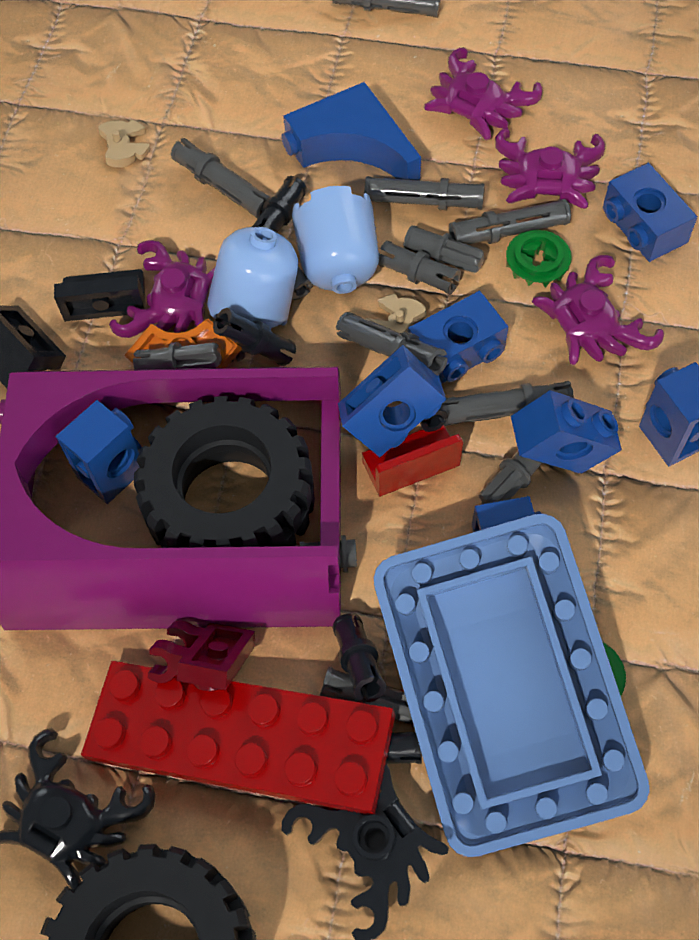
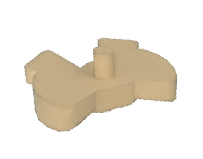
M114 120L99 125L100 136L107 140L108 150L105 158L106 164L118 168L129 166L135 162L136 158L143 160L150 152V145L148 143H130V137L145 134V126L139 122L130 120L127 123Z
M391 294L378 299L379 307L391 313L388 316V321L366 318V320L390 328L398 333L408 332V327L414 325L415 322L425 318L427 315L426 308L421 302L411 298L398 299L396 294Z

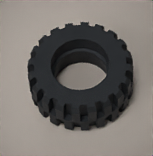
M228 396L214 397V402L203 404L202 400L190 403V409L183 413L176 410L166 417L167 425L164 428L158 425L150 433L148 440L151 446H143L137 457L139 468L134 472V487L138 494L136 496L138 506L156 545H161L162 548L297 546L295 534L299 536L305 534L310 524L309 514L314 510L315 497L308 447L304 438L297 435V427L289 418L282 417L279 420L277 409L268 404H263L261 408H258L255 405L254 399L239 397L238 402L229 401ZM220 463H247L259 468L269 477L262 493L253 502L236 511L209 513L196 509L185 501L186 493L194 479L206 469Z
M140 844L138 852L129 853L122 848L108 853V863L99 867L92 862L79 872L83 881L74 890L65 886L56 899L58 903L63 905L55 920L46 916L40 934L48 936V940H108L116 926L127 915L141 907L160 904L182 912L194 926L199 940H256V933L252 929L249 920L250 914L243 900L228 880L213 865L203 858L198 859L192 856L187 850L171 846L169 850L160 849L156 844Z

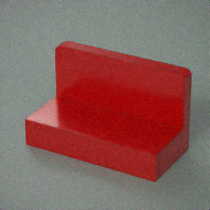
M444 425L433 432H426L422 429L409 434L403 443L395 448H390L381 457L371 450L362 452V462L379 497L460 466L463 441L459 434L450 436Z

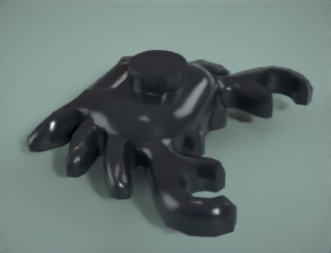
M49 728L36 734L28 746V758L35 776L33 788L30 789L27 776L22 772L14 778L16 793L23 803V808L20 809L11 801H5L2 804L6 815L18 824L19 828L18 831H0V844L19 845L38 854L53 864L64 877L68 886L74 890L81 883L79 872L72 863L78 861L88 866L93 862L99 867L106 864L107 861L104 857L91 852L90 848H110L123 844L126 841L125 833L104 834L106 828L116 824L135 822L147 817L154 807L156 795L153 786L145 784L142 787V801L138 805L131 807L125 803L126 791L122 786H118L108 806L103 810H99L98 798L94 794L85 795L76 790L73 782L68 779L58 783L53 782L54 775L66 763L68 757L65 753L61 752L50 758L43 756V746L50 740H56L58 736L54 729Z
M385 764L380 788L381 792L379 793L375 814L366 815L341 809L331 811L310 804H298L289 809L282 820L281 830L288 836L293 833V827L299 819H309L312 823V831L307 838L311 845H316L330 830L337 829L339 836L336 846L339 850L348 852L355 862V874L359 877L369 876L372 878L373 884L371 888L351 900V905L354 908L368 907L374 914V922L369 928L354 929L352 935L355 940H376L386 930L389 920V890L394 881L397 882L398 886L397 901L399 905L406 906L409 903L411 893L408 874L409 866H412L420 881L423 883L429 882L430 875L427 865L418 850L421 846L429 852L439 855L448 854L449 851L447 845L434 839L418 827L400 803L395 793L390 769L387 764Z

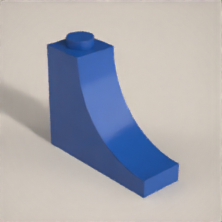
M365 82L283 115L285 133L281 134L282 143L286 152L290 156L295 155L303 168L327 161H356L380 168L396 179H421V156Z

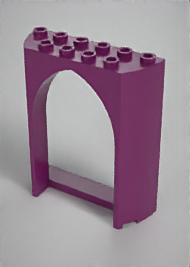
M315 366L10 372L6 399L0 401V624L4 630L167 629L174 621L178 620L186 621L202 628H206L209 623L237 628L332 627L333 622L341 616V417L338 403L341 401V381L339 368ZM228 396L229 401L238 402L239 397L254 399L255 401L322 400L320 546L121 548L85 540L69 533L47 518L34 505L32 500L35 470L43 458L59 443L56 435L96 400L101 402L110 411L114 408L122 409L150 403L196 402L202 400V402H214V397Z

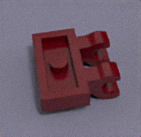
M174 621L167 628V635L180 637L184 642V646L169 640L156 641L149 649V655L164 658L168 666L155 664L148 672V678L157 683H165L177 675V681L193 684L200 690H226L254 649L255 631L209 623L206 628H202L186 621Z

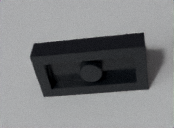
M138 269L63 278V283L54 284V299L64 322L128 315V306L146 309L144 274L142 270Z
M0 305V382L7 389L10 372L60 369L66 355L19 306Z

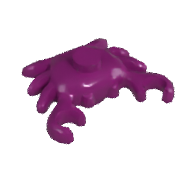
M461 47L452 51L448 57V68L453 78L445 72L439 74L441 86H433L430 90L436 99L427 102L424 105V110L449 115L455 112L469 119L470 125L484 139L490 140L491 131L488 125L502 129L508 128L509 122L505 118H516L522 115V109L516 106H530L539 102L542 97L543 87L541 83L536 82L532 92H524L521 90L520 82L516 81L511 91L504 92L487 75L481 72H474L476 69L474 60L467 62L459 61V59L467 58L468 50Z
M504 128L499 131L495 138V147L499 153L510 159H501L499 161V168L509 174L503 176L500 183L510 188H516V190L508 195L507 203L533 199L535 194L560 196L559 200L566 199L568 203L583 209L588 207L587 200L580 193L592 192L596 189L595 183L588 180L598 175L600 168L595 165H587L594 163L604 155L606 144L600 135L594 134L592 136L591 144L595 146L593 148L584 147L581 141H576L574 143L573 156L569 152L553 146L525 152L527 142L525 137H521L518 142L510 143L506 141L510 137L509 129Z
M147 240L137 245L138 254L143 255L146 252L156 253L154 257L144 260V269L147 271H160L154 276L152 291L147 296V303L150 308L139 309L134 306H128V316L132 317L133 320L124 325L119 324L115 319L111 320L109 326L112 332L122 338H131L147 329L150 324L157 323L155 326L166 332L176 324L174 333L186 332L192 320H195V327L205 320L204 305L211 288L215 268L206 274L207 266L204 257H199L196 266H192L189 256L184 250L177 251V258L180 262H174L161 242Z
M599 255L590 259L586 267L584 282L576 284L578 275L576 272H570L566 281V291H563L556 282L551 283L550 292L553 301L542 296H536L532 299V303L536 307L543 310L552 319L556 318L566 333L565 340L568 346L570 364L575 365L578 363L580 346L593 359L601 362L604 356L600 347L615 355L624 356L626 354V347L617 341L647 351L657 348L663 341L665 332L662 329H657L655 335L649 337L639 332L643 327L642 318L628 325H621L619 323L620 312L614 308L608 299V294L599 289L612 285L614 277L612 274L600 273L597 270L603 266L608 268L614 267L615 260L612 256Z

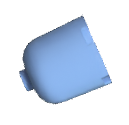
M329 186L310 192L311 200L302 205L296 203L293 206L292 220L301 266L305 276L316 287L338 294L350 293L358 286L366 283L374 275L379 263L373 205L367 193H364L363 196L352 194L350 186Z
M245 227L234 231L224 239L219 250L207 301L210 315L216 318L222 309L229 308L234 313L252 322L260 320L269 326L270 331L271 328L278 325L284 326L288 320L298 270V257L292 244L284 236L266 227Z

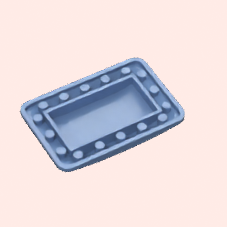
M534 514L394 555L381 562L375 571L374 587L445 837L452 849L466 857H478L631 814L644 805L650 791L648 777L566 531L561 522L547 514Z

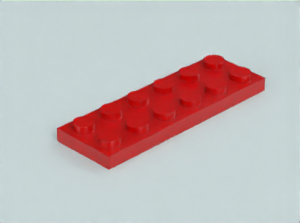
M111 660L81 752V756L88 761L366 815L375 814L396 715L393 708L232 681L226 690L204 691L196 688L193 684L177 681V675L168 682L157 683L148 678V672L152 667Z

